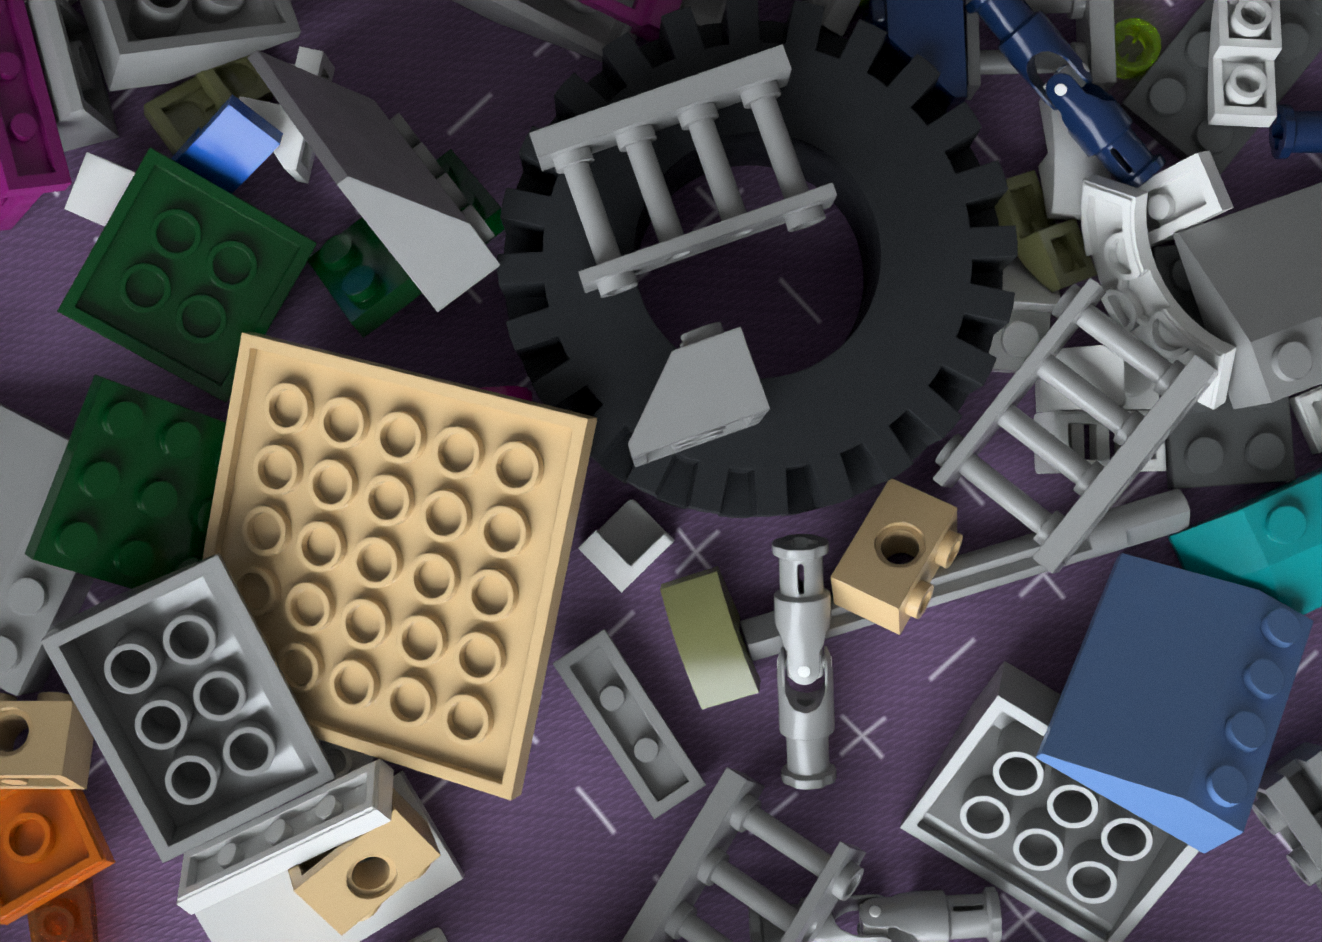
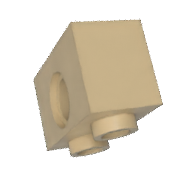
M893 478L888 480L831 575L834 604L900 635L911 616L919 619L925 612L934 591V585L930 582L938 568L942 566L948 569L958 554L963 535L957 533V507ZM896 553H906L914 557L911 562L906 564H894L887 560L888 557Z
M42 692L38 694L37 701H17V698L13 695L0 693V789H87L94 737L72 697L65 693ZM29 728L25 743L20 748L13 750L16 737L23 730Z
M393 788L390 822L288 869L293 891L342 936L358 922L373 916L381 904L405 884L420 878L428 870L431 863L439 858L441 854L428 823ZM373 857L372 859L366 862L359 863L361 860L365 858Z

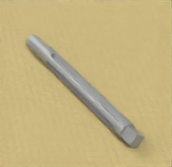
M1177 488L1111 508L1064 566L1188 529L1190 524V508L1184 494ZM1034 532L958 555L948 569L940 566L930 582L934 585V591L927 608L1047 572V569L1032 558L1041 547L1040 544L1033 540L1036 533ZM831 594V623L825 639L875 624L834 604L833 594ZM774 611L740 621L752 661L779 654L781 647H784L780 633L776 628Z

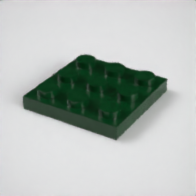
M150 147L57 312L227 403L232 392L242 332L266 334L316 247L317 242Z
M95 374L28 543L25 555L32 560L130 589L202 560L226 422Z

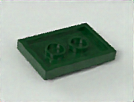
M450 149L439 157L436 161L469 202L460 211L472 205L493 232L494 237L504 231L500 219L501 206L453 150ZM363 217L339 235H335L327 240L322 248L308 259L309 264L343 313L363 338L422 294Z

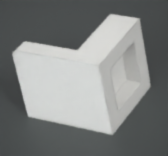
M629 500L598 531H595L581 544L578 549L622 593L675 540L635 500Z

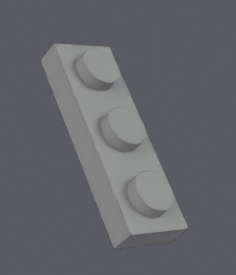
M605 629L552 663L654 819L706 785L704 779Z

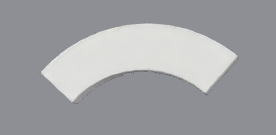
M1097 174L1083 179L1081 228L1086 256L1092 255L1100 284L1106 292L1101 301L1109 317L1172 364L1179 360L1184 365H1187L1192 357L1197 355L1216 369L1218 376L1197 401L1213 410L1226 401L1236 347L1220 340L1197 324L1181 308L1166 287L1157 269L1148 239L1146 217L1148 192Z

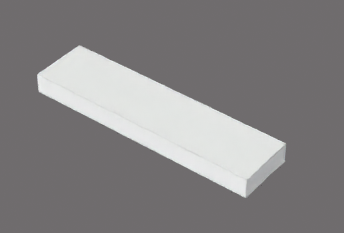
M378 759L185 852L177 905L192 915L390 822L394 770L384 761Z

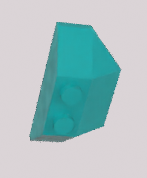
M1322 467L1191 525L1184 531L1167 536L1184 570L1258 589L1302 615L1322 607Z

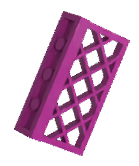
M0 0V231L11 230L43 193L65 191L72 183L24 0Z

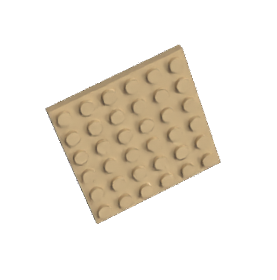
M242 332L202 560L220 553L317 739L504 799L513 800L521 795L597 417L255 332Z

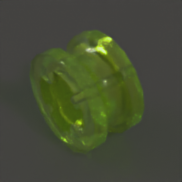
M1127 18L1115 25L1116 77L1133 79L1142 75L1158 59L1161 51V38L1157 29L1148 21L1140 18ZM1125 35L1133 36L1132 44L1139 40L1144 47V50L1136 57L1135 62L1127 61L1128 53L1122 58L1117 51V47L1125 40Z

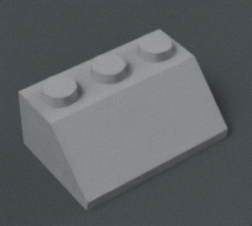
M715 322L680 336L682 343H680L681 348L671 352L628 442L635 468L759 424L770 407L741 327L724 332L721 322Z

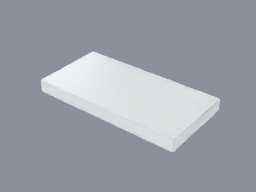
M402 770L393 776V788L428 823L441 856L431 863L428 870L420 878L408 882L385 900L373 916L358 922L341 936L293 891L288 870L196 912L195 915L211 942H360L464 878L465 874ZM373 857L365 858L361 860L359 863L366 862L372 859Z

